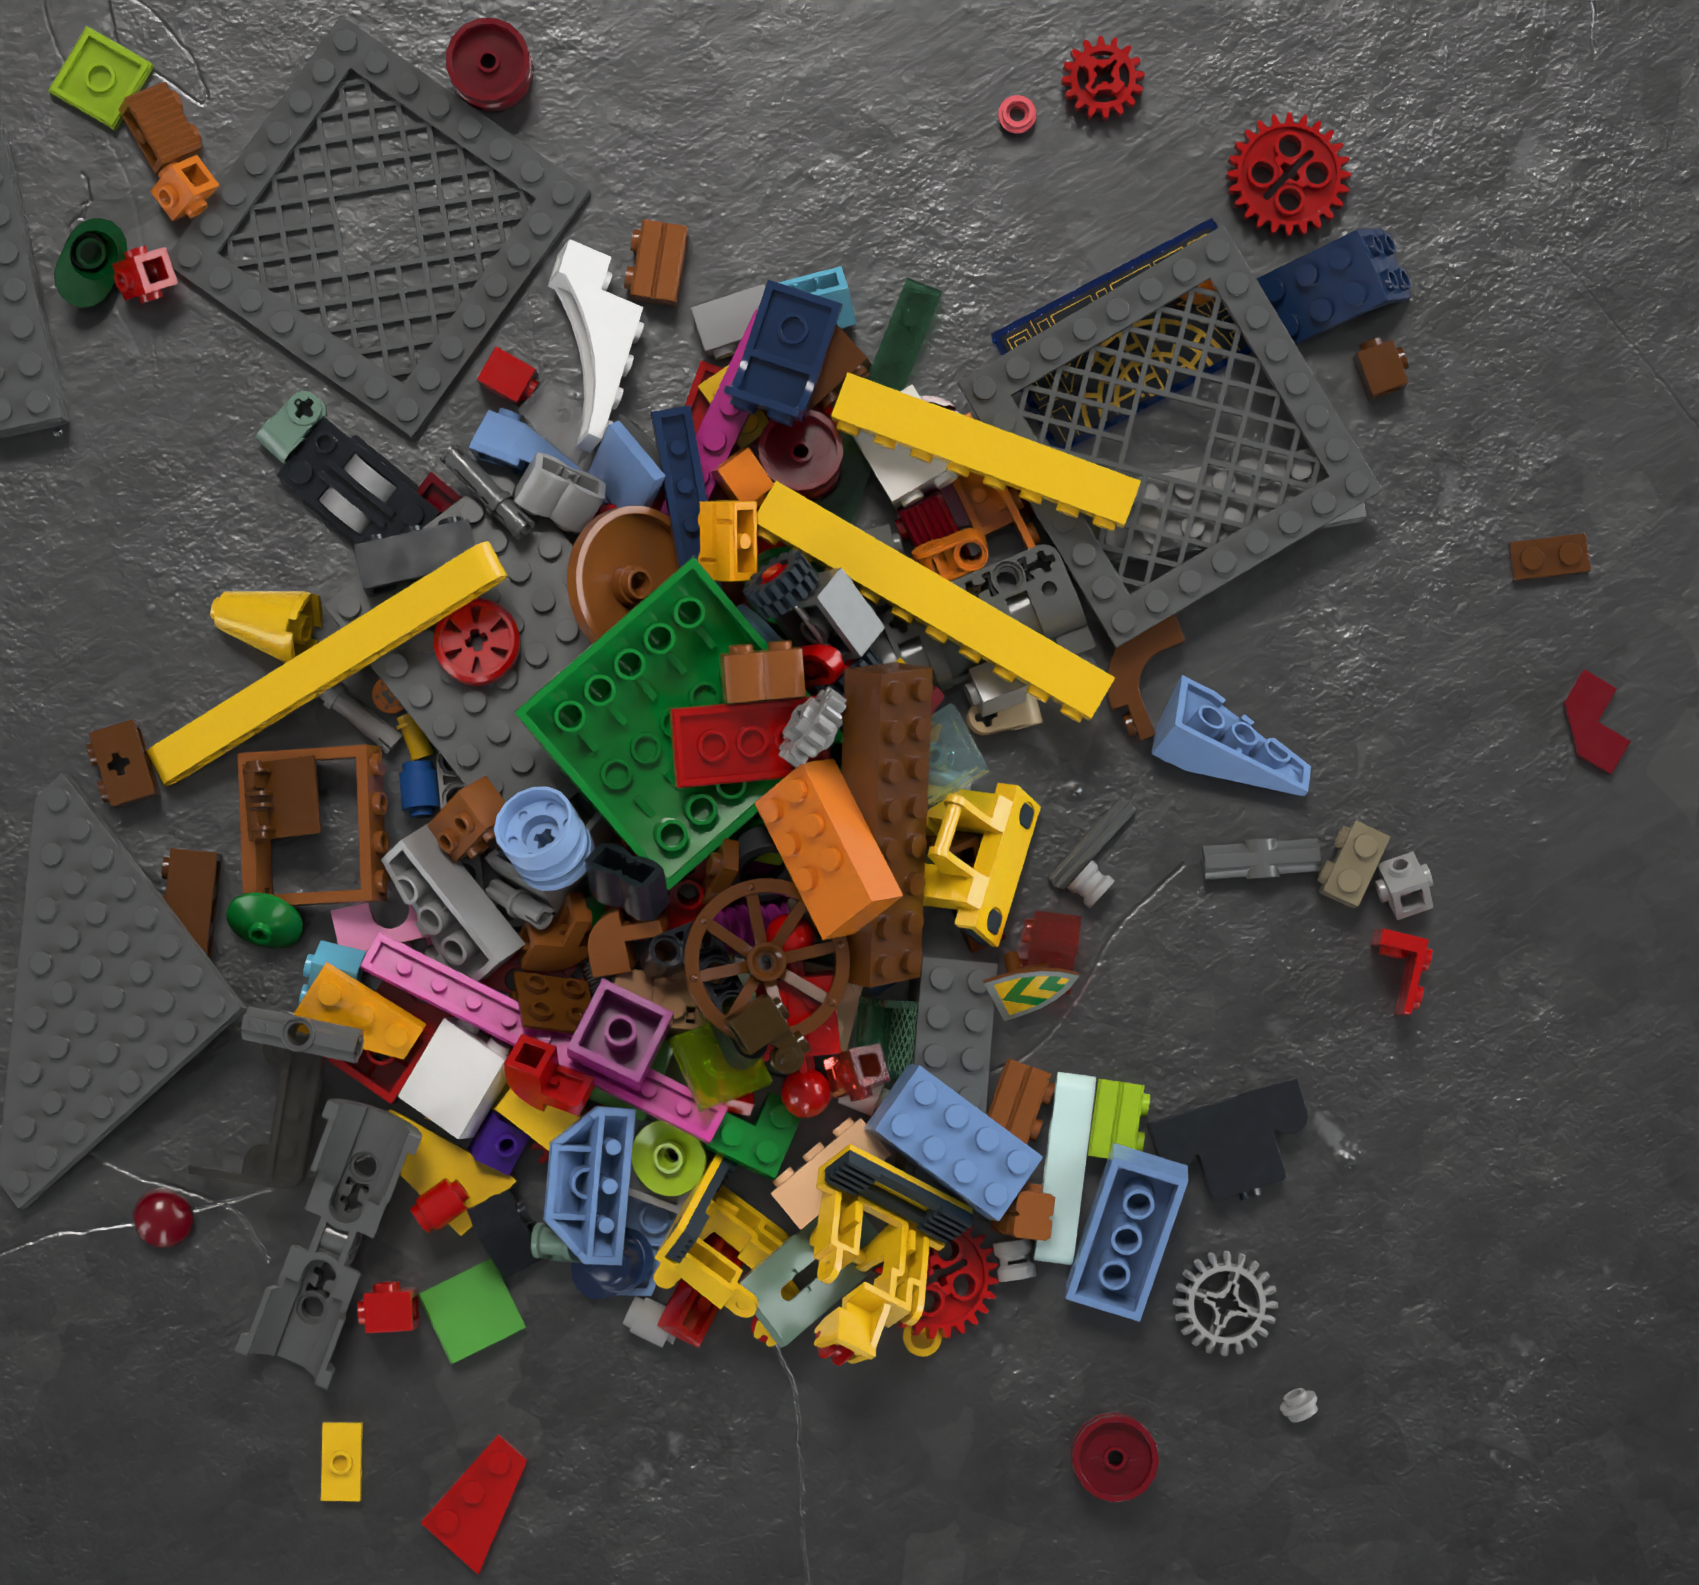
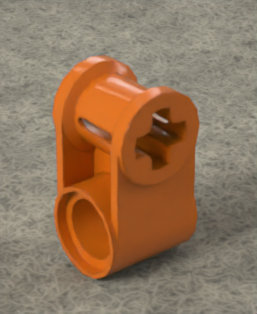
M966 528L941 539L928 541L916 547L911 554L922 566L951 582L958 577L982 568L988 559V545L986 537L981 531L974 528ZM966 543H976L981 548L977 555L971 557L963 555L960 549Z

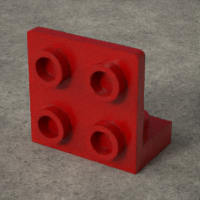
M1382 928L1374 930L1371 945L1380 947V955L1396 959H1406L1407 957L1394 1014L1408 1016L1412 1014L1413 1009L1418 1010L1420 1007L1424 987L1418 986L1421 972H1427L1429 969L1433 949L1427 948L1429 939Z

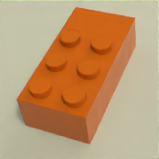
M834 759L806 762L804 765H799L755 802L822 940L855 934L903 896Z

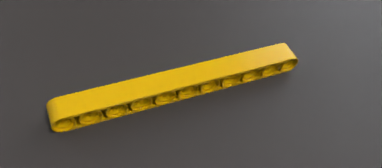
M482 542L461 553L150 747L146 753L163 785L170 786L187 778L503 582L508 575L490 542Z

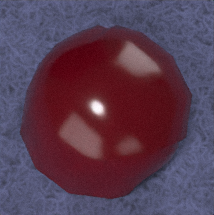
M169 1187L149 1189L137 1199L132 1213L138 1235L146 1243L157 1248L177 1246L188 1237L193 1225V1213L189 1202Z

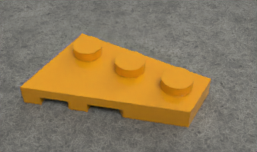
M329 962L325 963L293 1014L363 1029L365 1040L363 1049L403 1060L426 1026V1023ZM305 1024L297 1029L298 1032L310 1035V1031Z

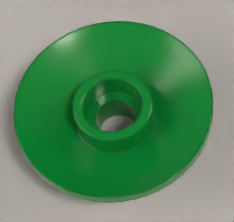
M251 892L241 894L230 902L226 912L227 922L233 932L244 941L262 948L280 949L291 946L300 938L303 930V922L296 909L283 899L266 893Z

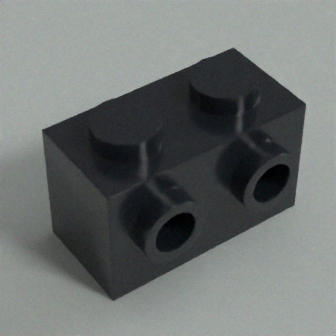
M509 1189L492 1195L485 1201L467 1209L479 1241L504 1279L544 1259L533 1257L531 1250L532 1232L537 1221H533L524 1200L516 1202Z

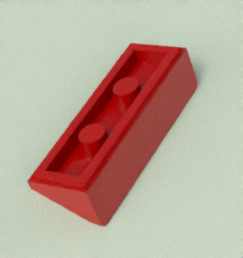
M713 1232L703 1240L741 1268L744 1262L737 1258L740 1252L717 1233ZM681 1278L657 1326L686 1343L699 1348L719 1308Z

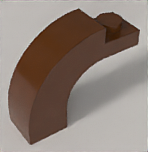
M1175 614L1116 648L1108 664L1107 673L1115 677L1106 693L1110 713L1125 707L1127 714L1122 715L1124 726L1129 737L1136 735L1138 743L1153 738L1156 735L1140 694L1139 681L1142 669L1148 660L1155 655L1180 646L1185 642Z

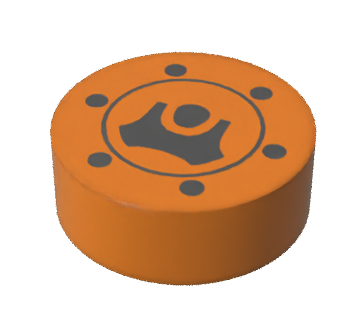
M379 679L372 690V699L376 707L386 714L394 715L405 710L404 707L399 704V701L385 683Z

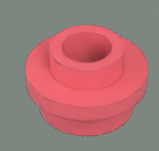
M1021 95L1010 96L1000 105L998 119L1006 131L1013 134L1025 133L1035 123L1036 108L1027 97ZM1015 109L1021 110L1024 113L1023 120H1012L1010 117L1011 111Z

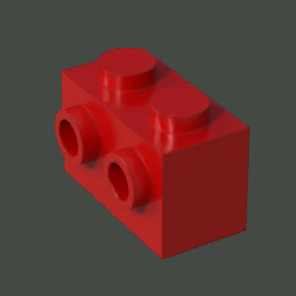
M400 1281L373 1284V1290L364 1293V1299L358 1301L357 1314L359 1325L365 1324V1333L413 1331L420 1326L418 1287L401 1288Z

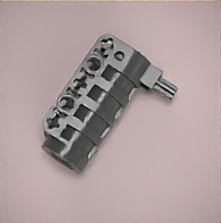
M1045 544L1035 546L951 581L953 584L966 590V587L973 588L984 585L986 578L988 589L978 594L979 599L1097 667L1091 653L1097 646L1061 556L1052 546ZM1037 559H1040L1042 564H1050L1047 573H1044L1042 568L1031 571L1029 573L1031 577L1027 578L1026 582L1025 572L1034 568ZM1004 573L1010 574L1015 578L1017 585L1009 589L1003 588L998 584L996 577ZM893 607L889 608L884 615L883 625L885 628L882 631L883 633H880L871 644L872 649L884 664L894 663L901 657L906 664L933 668L932 684L934 687H938L941 692L968 681L969 669L986 663L983 659L978 664L958 653L961 646L949 639L943 644L924 633L927 627L923 624L919 627L916 620H913L911 624H907V629L904 633H901L898 628L891 629L894 619L897 618L890 613Z

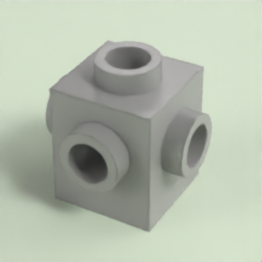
M1414 852L1378 863L1377 868L1380 879L1374 881L1375 888L1381 903L1388 901L1397 920L1434 908L1430 887L1434 884L1427 864H1419Z

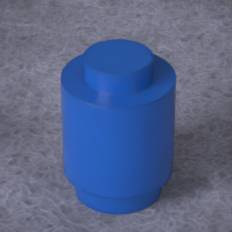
M421 760L403 763V772L399 773L402 811L410 812V818L433 816V810L440 808L437 770L433 769V761Z

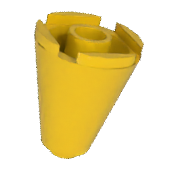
M225 591L220 597L214 599L210 616L214 620L217 629L287 663L317 644L318 640L312 639L314 626L320 628L322 626L323 606L321 597L310 591Z

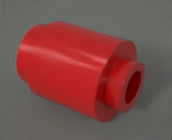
M445 1177L415 1199L417 1204L412 1206L410 1211L420 1226L429 1234L434 1229L441 1230L469 1209L465 1201L470 1196L457 1179L450 1182Z

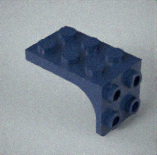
M1381 228L1357 229L1256 278L1295 345H1299L1366 312L1411 298L1409 276L1402 267L1399 268L1394 256L1396 253L1395 243L1392 237L1387 232L1384 233Z
M768 280L736 375L730 386L725 385L723 391L731 399L729 404L733 405V408L756 415L757 409L767 411L766 416L770 420L790 427L793 426L794 420L804 423L843 304Z

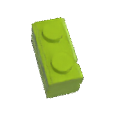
M1096 1079L1087 1156L1108 1159L1113 1143L1143 1152L1145 1132H1138L1140 1116L1147 1117L1150 1104V1094L1144 1093L1145 1085Z

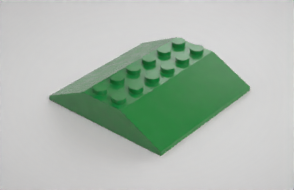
M694 557L690 558L514 711L557 767L633 854L651 859L661 865L665 873L667 890H670L711 852L719 847L724 838L728 839L758 812L755 802L784 779L684 788L675 787L669 709L726 704L723 700L720 654L729 653V646L738 644H752L753 651L768 649V644ZM805 689L806 696H811ZM839 729L830 747L843 738V733Z

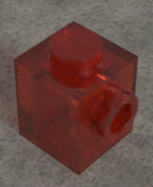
M880 1044L848 1049L823 1061L833 1099L849 1096L850 1102L863 1100L873 1096L872 1089L890 1082Z

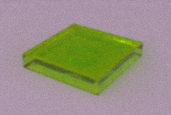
M709 1023L671 1037L668 1041L700 1112L767 1087L773 1082L762 1057L753 1067L747 1070H738L730 1066L721 1051Z

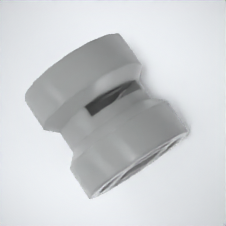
M1018 1238L993 1243L994 1255L999 1258L1000 1267L997 1270L999 1282L1037 1276L1035 1264L1030 1261L1029 1255L1032 1250L1031 1239ZM1022 1259V1262L1008 1264V1261Z

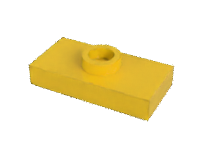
M323 1422L321 1501H361L363 1422Z

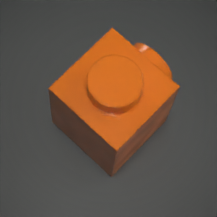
M749 447L740 449L710 471L729 500L757 501V507L764 502L768 495L766 492L774 485Z

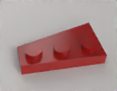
M500 1434L496 1436L421 1521L425 1528L477 1574L481 1571L528 1461L523 1454Z

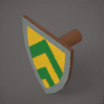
M1011 951L1004 955L1007 973L985 979L983 982L1003 1020L1007 1021L1041 1009L1055 1001L1071 988L1080 974L1079 972L1066 969L1050 968L1048 961L1022 968L1019 954Z

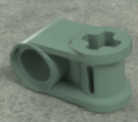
M297 392L260 428L255 438L278 460L286 464L323 416H327L326 405L311 392ZM303 403L309 406L312 405L311 409L314 414L310 418L303 415V411L300 409Z
M537 1223L534 1226L531 1237L533 1257L549 1259V1261L582 1263L547 1223Z

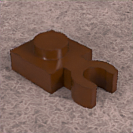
M724 838L717 852H711L706 865L707 875L702 882V888H705L706 892L701 903L707 904L719 893L729 888L739 872L738 841Z

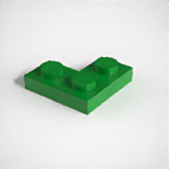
M769 1092L753 1125L726 1112L710 1145L704 1142L703 1146L705 1149L758 1175L773 1180L776 1178L801 1118L791 1114L786 1109L781 1096Z

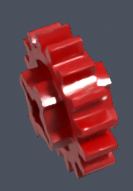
M1098 36L1095 46H1092L1086 39L1082 43V53L1074 48L1071 50L1070 56L1074 63L1064 62L1063 70L1070 75L1062 77L1061 85L1071 87L1065 93V99L1072 100L1075 98L1077 100L1074 107L1076 112L1084 107L1087 108V119L1091 120L1095 112H1100L1103 121H1107L1111 111H1114L1120 118L1124 113L1123 105L1131 109L1135 106L1136 101L1131 94L1141 95L1143 87L1135 83L1144 80L1145 73L1143 71H1135V68L1140 65L1141 59L1140 57L1129 58L1132 48L1130 45H1127L1122 50L1117 48L1118 38L1114 37L1111 44L1106 45L1103 36ZM1107 55L1111 57L1109 59L1097 60L1093 56ZM1123 67L1128 75L1127 88L1119 77V72ZM1112 69L1109 82L1104 81L1094 88L1097 74L1102 76ZM1078 70L1082 71L1081 74L1086 78V85L1083 90L1080 89L1078 84ZM1107 97L1112 100L1110 102L1095 101L1097 98Z

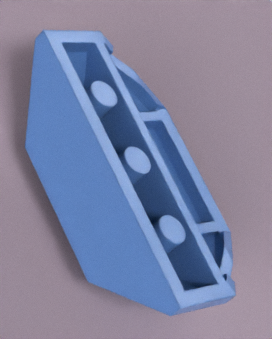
M596 1106L550 1141L543 1220L583 1264L622 1266L636 1113L634 1108Z

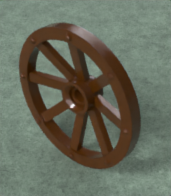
M772 878L754 879L738 883L710 900L700 911L690 928L683 958L684 975L688 991L705 1019L731 1038L734 1037L723 1019L748 1004L760 982L764 984L766 995H770L772 999L778 997L781 1000L775 980L778 978L820 1003V1006L809 1017L790 1027L792 1033L798 1030L803 1037L816 1030L832 1015L844 995L850 971V952L846 936L831 938L830 942L783 952L781 949L807 910L795 883ZM759 893L778 894L797 901L771 942H767L758 897ZM742 897H746L754 947L713 920L725 906ZM705 931L744 956L745 961L699 970V951ZM834 953V974L828 993L785 968L786 964ZM761 956H766L770 959L771 966L768 970H763L759 967L758 960ZM748 973L749 978L725 1016L710 1000L702 982Z

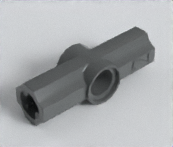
M1277 838L1245 840L1243 844L1203 846L1202 869L1204 880L1231 879L1235 877H1245L1246 880L1280 877V874L1321 871L1318 838L1277 841Z
M248 1006L241 1026L243 1040L352 1063L358 1062L365 1041L363 1029ZM305 1024L310 1031V1037L305 1044L300 1045L296 1039V1032L301 1025Z

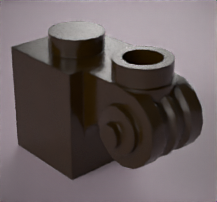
M761 994L723 1019L744 1054L752 1055L765 1045H772L774 1048L770 1052L769 1062L776 1071L782 1073L798 1071L802 1067L805 1054L811 1051L806 1039L798 1030L794 1033L791 1032V1028L786 1022L790 1015L778 997L772 999L770 995Z

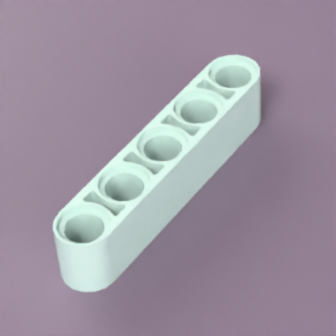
M1057 1072L1042 1185H1044L1043 1192L1052 1194L1055 1197L1054 1213L1052 1216H1049V1219L1052 1220L1051 1238L1046 1241L1035 1240L1033 1260L1072 1265L1096 1077Z

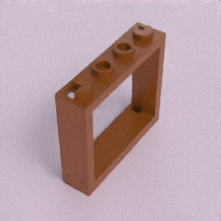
M365 744L238 753L243 894L251 892L270 894L283 899L293 907L387 901V881H391V878L381 859L389 850V836L385 831L384 815L388 810V799L385 792H383V776L386 773V765L382 764L381 746ZM313 755L315 756V761L356 758L361 889L273 894L271 839L249 841L242 764L253 760L265 762Z

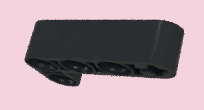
M694 921L663 932L652 939L642 953L640 960L642 969L647 975L660 979L684 971V948ZM705 931L702 939L704 949L699 951V970L732 964L722 941ZM654 950L664 951L669 956L670 962L660 961L655 956ZM738 975L721 978V984H714L710 981L702 982L710 1000L722 1013V1007L727 1006L731 1008L743 988ZM708 1021L725 1060L734 1069L741 1071L750 1069L766 1052L768 1045H765L752 1055L744 1054L734 1038L722 1033Z

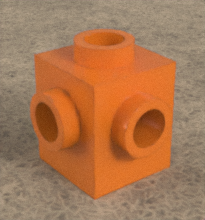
M195 155L178 163H170L158 173L159 181L150 192L173 222L184 216L192 219L201 214L208 207L206 201L219 187V183L198 155Z

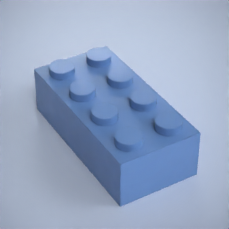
M907 1065L864 1127L865 1130L968 1206L972 1207L976 1212L986 1219L1000 1221L1043 1158V1156L920 1065Z
M1113 1143L1066 1280L1065 1299L1140 1322L1189 1181L1187 1165Z

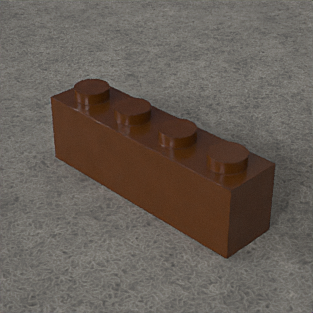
M171 848L170 856H164L162 879H167L166 895H161L211 960L222 854Z

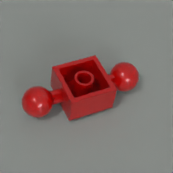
M789 913L781 914L769 923L765 932L767 942L772 941ZM802 916L781 948L783 952L814 945V929L806 918ZM804 960L786 964V969L828 993L833 979V970L805 972ZM775 979L781 1002L790 1015L786 1019L789 1027L805 1020L820 1006L819 1002L780 979ZM761 982L755 990L756 998L761 994H766L764 984ZM837 1008L821 1026L804 1036L811 1051L805 1054L802 1067L798 1071L790 1073L783 1082L781 1088L782 1102L786 1109L797 1117H815L821 1114L830 1102V1084L822 1073L815 1070L814 1056L841 1053ZM768 1045L766 1052L762 1056L763 1061L769 1060L770 1052L774 1048L772 1045Z

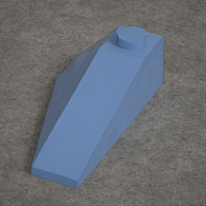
M500 408L498 413L488 410L469 446L475 458L501 468L507 464L514 473L522 476L536 452L548 454L561 460L571 468L582 470L529 426L520 422L521 415L504 408ZM605 495V499L601 505H612L611 501Z
M1184 675L1179 678L1155 729L1156 735L1154 736L1152 748L1153 755L1159 757L1164 762L1171 763L1189 772L1303 797L1308 793L1311 772L1309 764L1277 739H1265L1251 727L1254 721L1245 714L1239 718L1222 704L1226 699L1217 692Z

